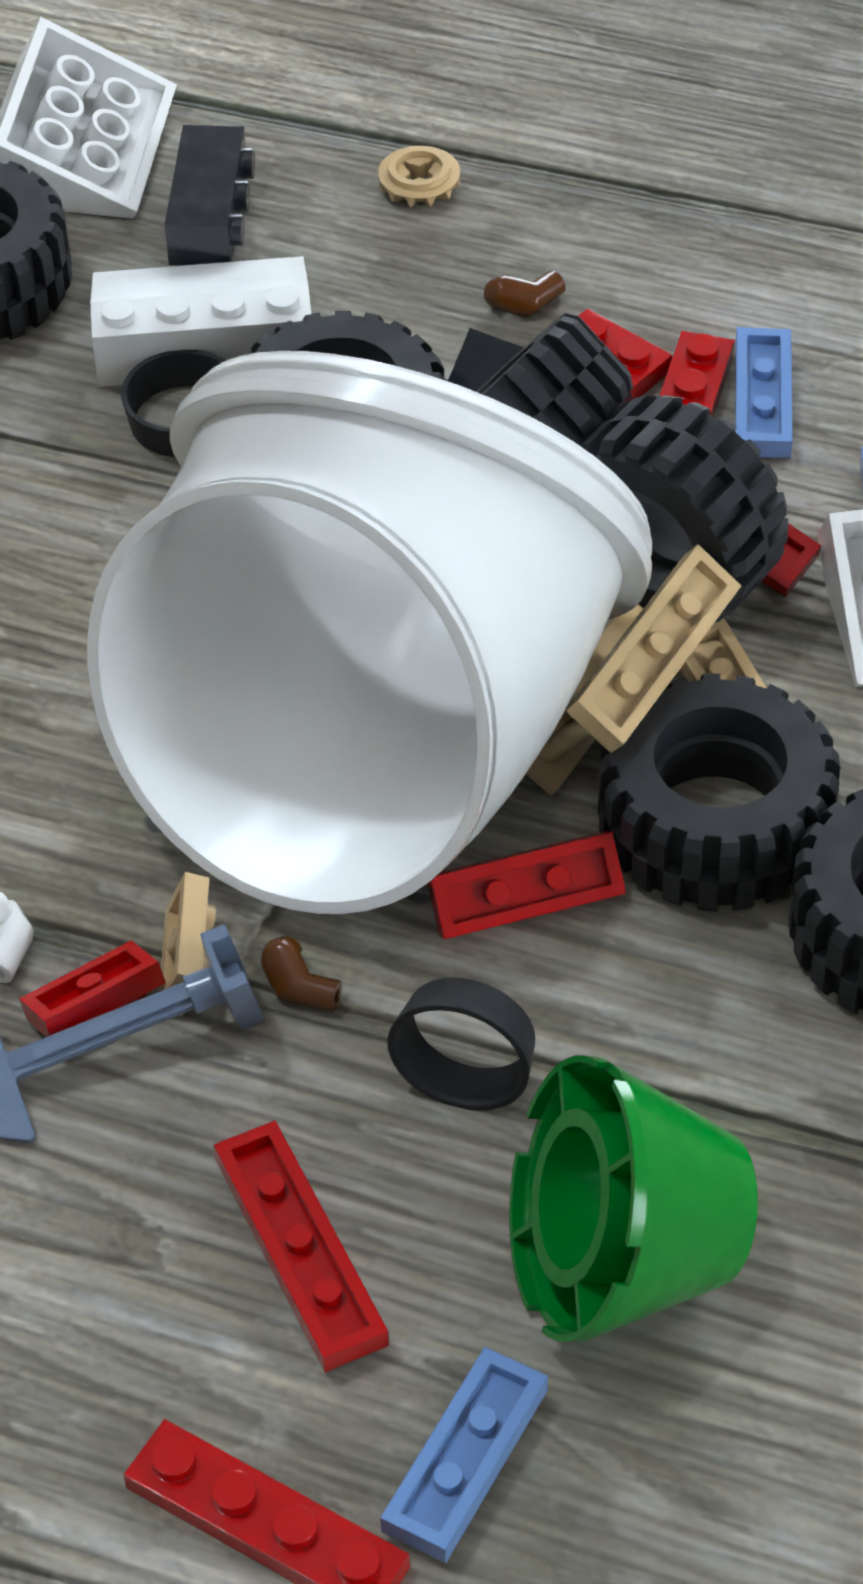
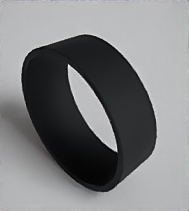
M177 350L151 356L135 366L128 373L122 384L121 400L131 431L136 440L145 448L155 453L175 457L170 443V428L157 426L141 419L137 415L139 408L148 398L162 390L177 386H194L212 368L226 360L205 351Z
M452 977L430 981L414 992L391 1026L387 1045L390 1058L398 1072L418 1091L446 1105L482 1111L509 1105L523 1094L529 1081L536 1038L534 1027L528 1015L508 995L479 981ZM428 1011H451L476 1018L501 1033L514 1047L519 1059L509 1065L497 1068H479L454 1061L437 1051L425 1040L416 1025L414 1015Z

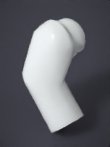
M0 892V983H9L33 941L34 931L19 905L13 900H8L2 892Z

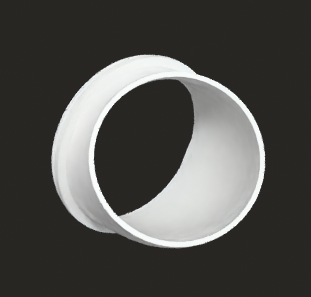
M270 351L242 355L226 360L201 377L192 387L190 394L179 404L170 427V443L173 454L181 469L161 503L135 524L118 544L106 564L96 588L89 618L87 666L91 696L97 720L114 763L134 798L164 835L193 862L211 875L242 893L266 903L291 910L316 914H347L369 911L407 897L434 879L481 832L520 783L552 735L573 697L603 633L607 620L619 617L632 610L644 597L652 573L651 555L653 542L647 515L629 487L613 471L578 444L549 426L510 406L454 383L390 364L330 353Z

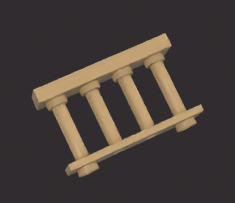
M698 544L682 557L644 608L637 604L632 610L619 617L610 619L605 625L573 697L552 735L526 772L549 796L559 789L595 740L610 753L624 745L740 589L741 585Z

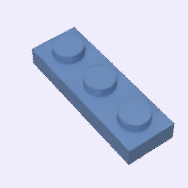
M737 327L735 341V426L737 428L735 432L743 440L747 441L750 439L761 451L758 456L760 458H791L793 442L791 329Z
M484 1347L380 1517L381 1532L446 1564L547 1393L548 1376Z

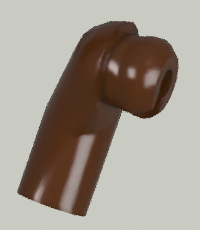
M554 270L546 272L533 282L501 275L490 280L485 285L483 295L487 304L492 308H498L507 313L524 317L535 313L563 294L566 290V285L562 276Z
M281 936L270 940L263 948L261 967L275 995L284 1001L334 1012L340 1000L342 981L309 973L300 953L302 951L301 945L295 939L289 936Z

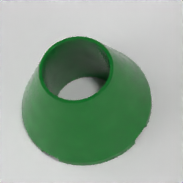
M575 1055L558 1063L539 1086L526 1114L528 1119H537L528 1153H515L510 1187L509 1233L514 1274L526 1310L540 1312L548 1325L543 1326L541 1332L548 1338L560 1342L578 1343L585 1342L730 1283L741 1271L752 1247L757 1223L758 1191L751 1157L745 1145L735 1135L604 1058Z

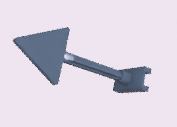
M223 924L200 934L208 967L183 976L184 982L10 1052L6 1051L0 1036V1140L33 1143L36 1140V1132L19 1088V1081L22 1078L193 1009L200 1013L225 1003L241 1030L265 1021L261 1008L247 980V973L226 925Z

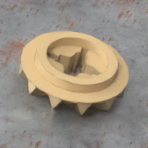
M430 146L401 148L386 156L380 163L378 168L380 190L389 194L391 202L406 200L410 207L417 202H424L432 207L435 198L442 200L450 199L452 190L460 187V166L451 154L439 148Z

